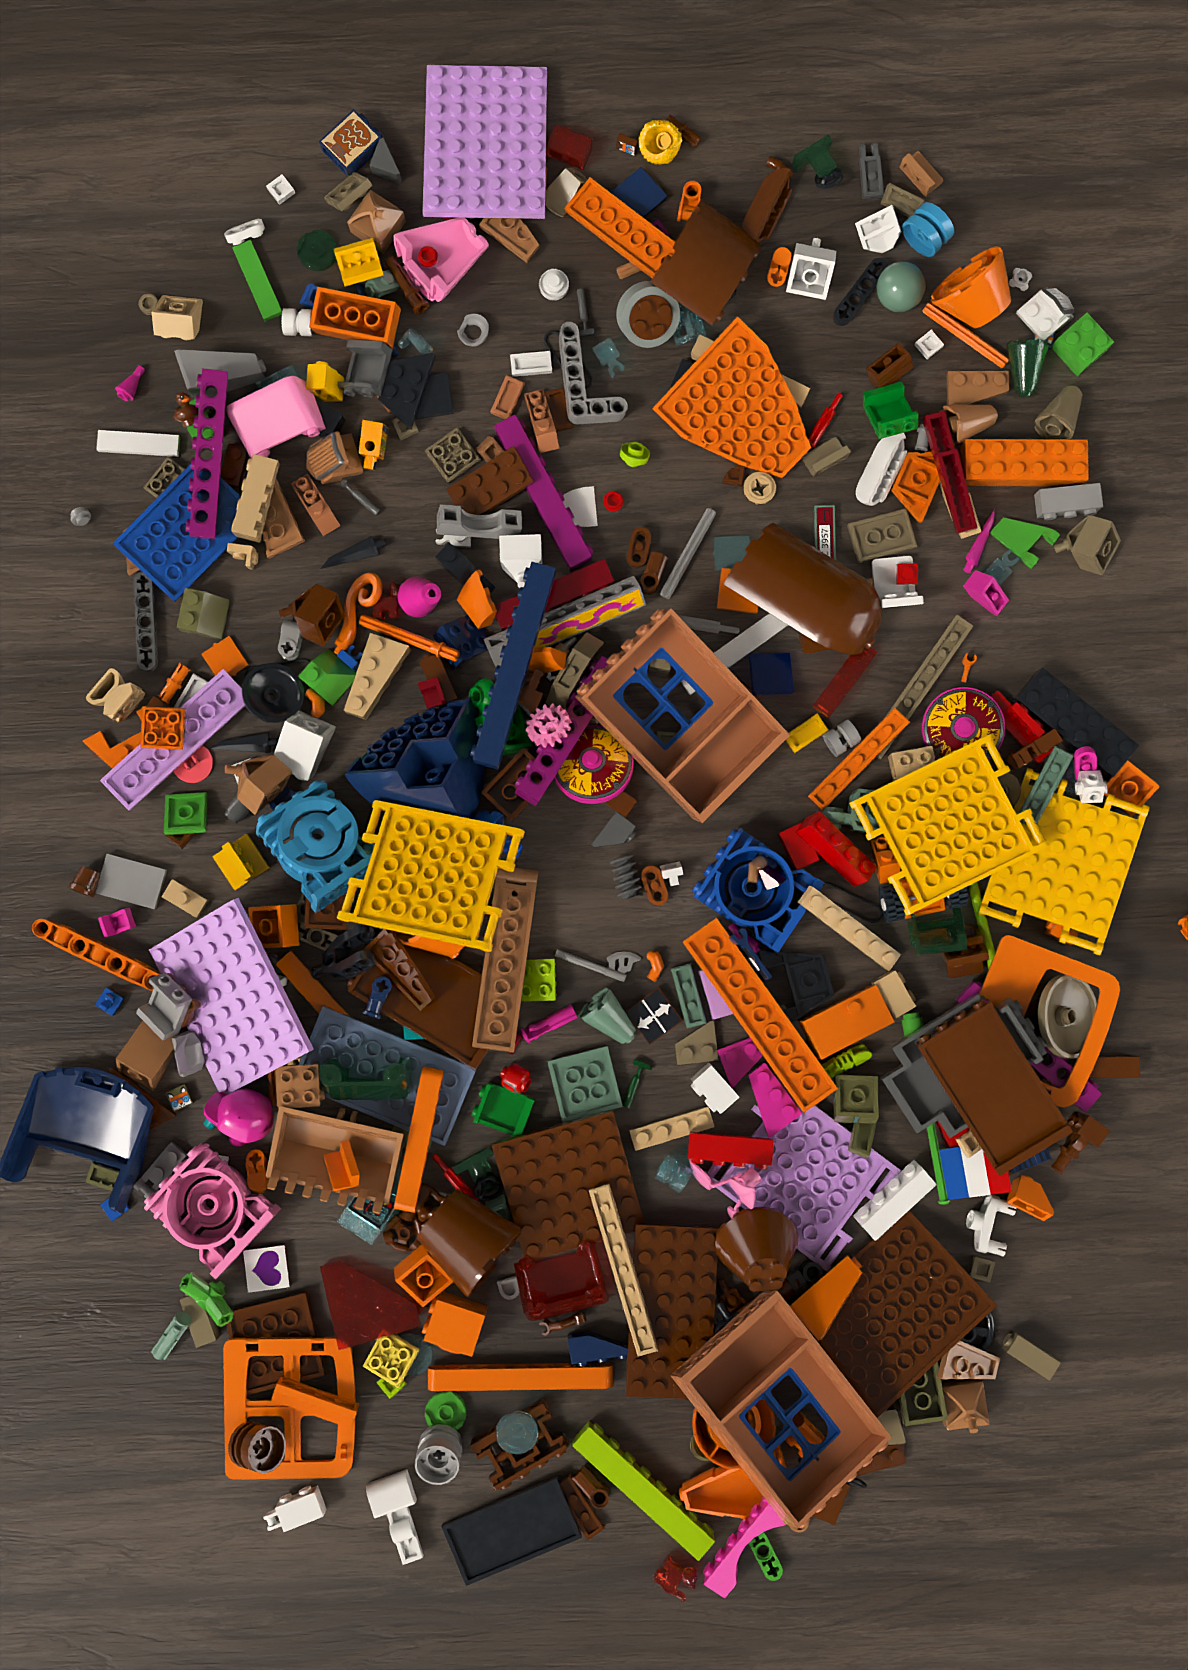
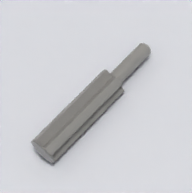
M679 615L687 626L694 630L712 633L723 631L738 634L740 630L736 627L720 625L718 621Z

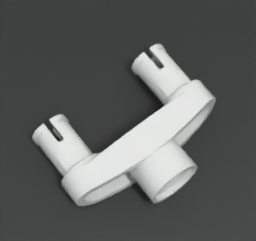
M988 1195L980 1211L970 1210L967 1215L966 1226L969 1229L975 1230L974 1247L976 1251L1004 1256L1006 1252L1001 1249L1006 1250V1243L990 1240L996 1212L999 1211L1013 1216L1016 1211L1008 1207L1014 1209L1016 1207L1006 1203L1007 1201L1000 1199L999 1196Z

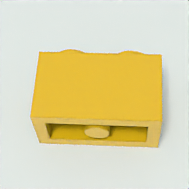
M318 361L316 364H308L306 389L324 402H342L343 390L337 385L339 381L344 382V377L326 362Z

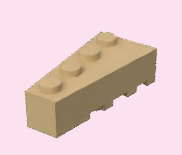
M370 633L344 708L347 714L365 720L368 719L383 692L388 688L394 675L401 668L403 661L412 651L410 646Z

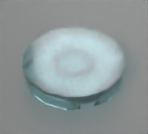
M404 1334L401 1338L420 1349L406 1376L421 1375L428 1369L432 1361L433 1352L431 1344L424 1341L425 1337L420 1334Z
M513 1411L511 1414H506L500 1419L496 1429L498 1444L503 1450L511 1454L525 1453L533 1448L539 1434L534 1418L523 1411Z

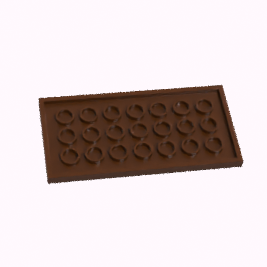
M635 1223L633 1264L659 1350L638 1356L629 1328L626 1397L688 1399L670 1375L713 1337L718 1256L715 1248V1238L719 1230L718 1227Z

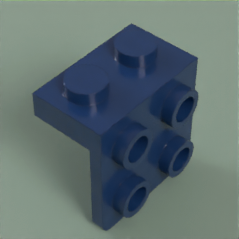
M468 615L442 625L433 634L436 642H444L446 646L460 652V656L455 662L445 658V661L452 670L459 668L467 659L488 651L484 639L488 638L483 628L478 629Z

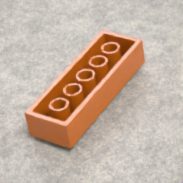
M965 439L960 446V462L966 485H1083L1088 481V440Z

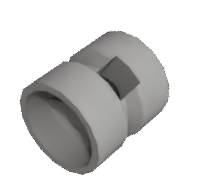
M849 720L839 724L837 730L831 729L822 735L827 747L836 757L846 752L847 747L852 748L861 742L858 731Z

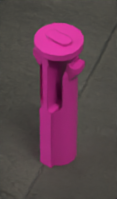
M570 1004L547 1016L545 1019L528 1025L527 1028H521L522 1035L529 1044L533 1039L536 1040L539 1036L555 1030L578 1017Z

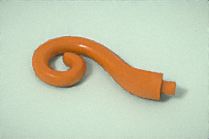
M364 573L351 585L345 601L343 627L334 642L337 645L334 650L335 654L338 655L342 649L347 651L355 640L357 631V597L359 603L364 607H371L380 599L383 584L377 574ZM371 583L373 591L370 597L367 598L368 590L363 587Z

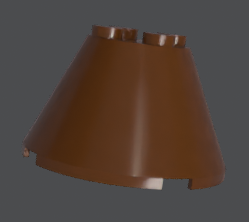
M754 1207L737 1212L733 1215V1219L721 1225L716 1234L715 1248L718 1258L728 1269L747 1284L751 1291L779 1290L783 1286V1281L787 1276L798 1246L799 1235L794 1221L783 1215L782 1211L769 1207Z

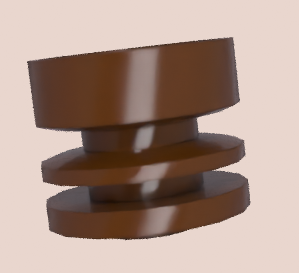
M252 1421L239 1425L232 1433L228 1444L229 1456L236 1466L264 1474L272 1472L279 1466L286 1451V1440L278 1428Z

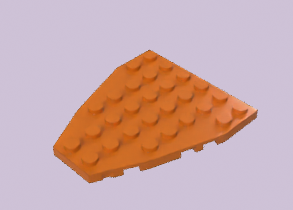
M738 316L652 408L681 438L738 465L779 478H783L811 448L797 404L768 346Z

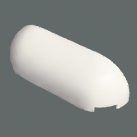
M904 433L882 438L877 444L856 488V497L861 503L873 506L883 502L887 497L907 454V450H904V439H906Z

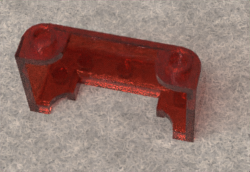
M582 1243L576 1249V1253L537 1263L535 1260H531L530 1257L522 1258L519 1262L514 1263L523 1313L529 1321L542 1320L601 1305L609 1301L595 1243Z

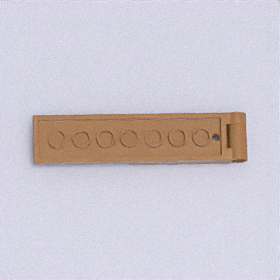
M516 867L514 872H508L500 868L497 870L492 907L499 908L503 912L501 917L498 918L492 939V951H485L472 1047L514 1053L538 879L537 870Z

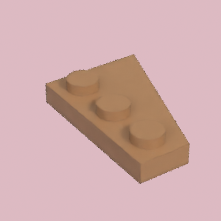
M959 1341L942 1357L937 1379H995L1000 1358Z

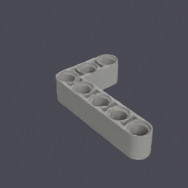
M565 322L562 324L559 333V347L569 421L573 424L621 421L628 407L624 398H586L579 329L575 323ZM569 332L573 336L567 337L564 333ZM571 351L575 356H569L566 352ZM569 371H575L578 375L572 376L569 374ZM571 390H577L580 394L574 395L571 393ZM613 407H619L622 411L616 412ZM599 408L602 413H595L593 409ZM578 409L582 414L577 415L573 410Z

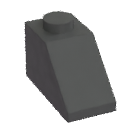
M616 812L591 846L598 848L624 844L625 841L630 842L636 834L634 831L636 826Z

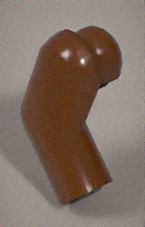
M769 156L766 163L767 167L774 170L788 168L783 161Z

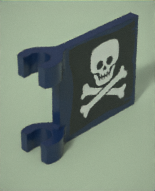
M744 928L738 930V933L741 935L740 939H737L732 932L729 933L730 941L736 944L760 980L764 981L771 978V974L748 944L747 931Z

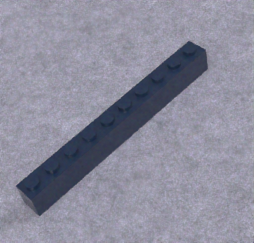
M531 561L530 568L526 567L523 576V579L526 580L525 585L520 587L517 599H520L518 607L514 606L512 612L514 622L512 626H508L506 638L509 639L507 645L502 646L500 657L503 658L501 666L497 665L494 677H497L496 683L490 687L488 697H491L489 705L486 704L482 716L485 717L483 725L480 724L477 730L478 743L472 747L471 756L476 764L499 769L556 576V568Z

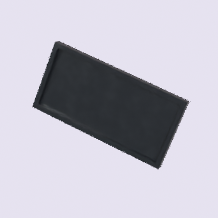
M557 1476L445 1522L441 1526L466 1586L582 1538V1533Z

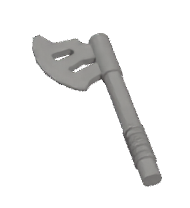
M558 949L555 954L556 957L589 968L622 982L625 981L627 975L625 973L631 971L633 963L641 961V957L637 954L625 951L616 952L607 957L609 968ZM624 958H629L627 966H624ZM616 959L619 960L618 971L615 970Z

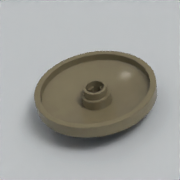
M1058 975L1048 982L1041 994L1038 1006L1039 1030L1047 1048L1058 1057L1078 1058L1085 1042L1097 1006L1094 993L1086 982L1068 975Z

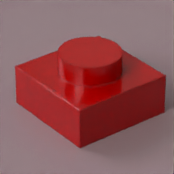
M896 564V585L918 584V564Z

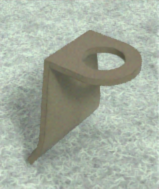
M565 168L546 189L545 206L554 214L564 217L566 214L565 206L575 196L580 185L587 181L586 177L574 168Z

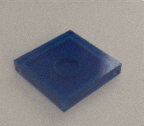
M790 653L749 655L753 695L793 694L794 686Z

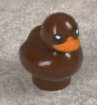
M182 391L176 395V402L180 407L175 409L173 417L186 428L194 424V417L198 415V408L193 404H189L191 397Z

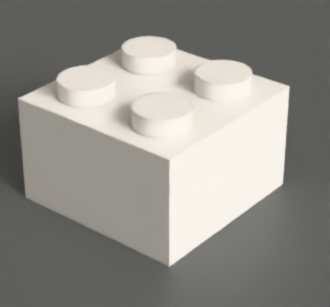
M709 1062L690 1078L693 1082L691 1084L693 1090L699 1096L704 1095L707 1098L705 1103L713 1112L717 1110L720 1114L723 1113L739 1098Z

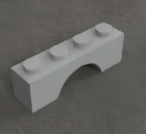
M440 504L437 513V534L499 539V536L520 535L522 530L521 511L501 509L490 515H474L465 512L461 506Z

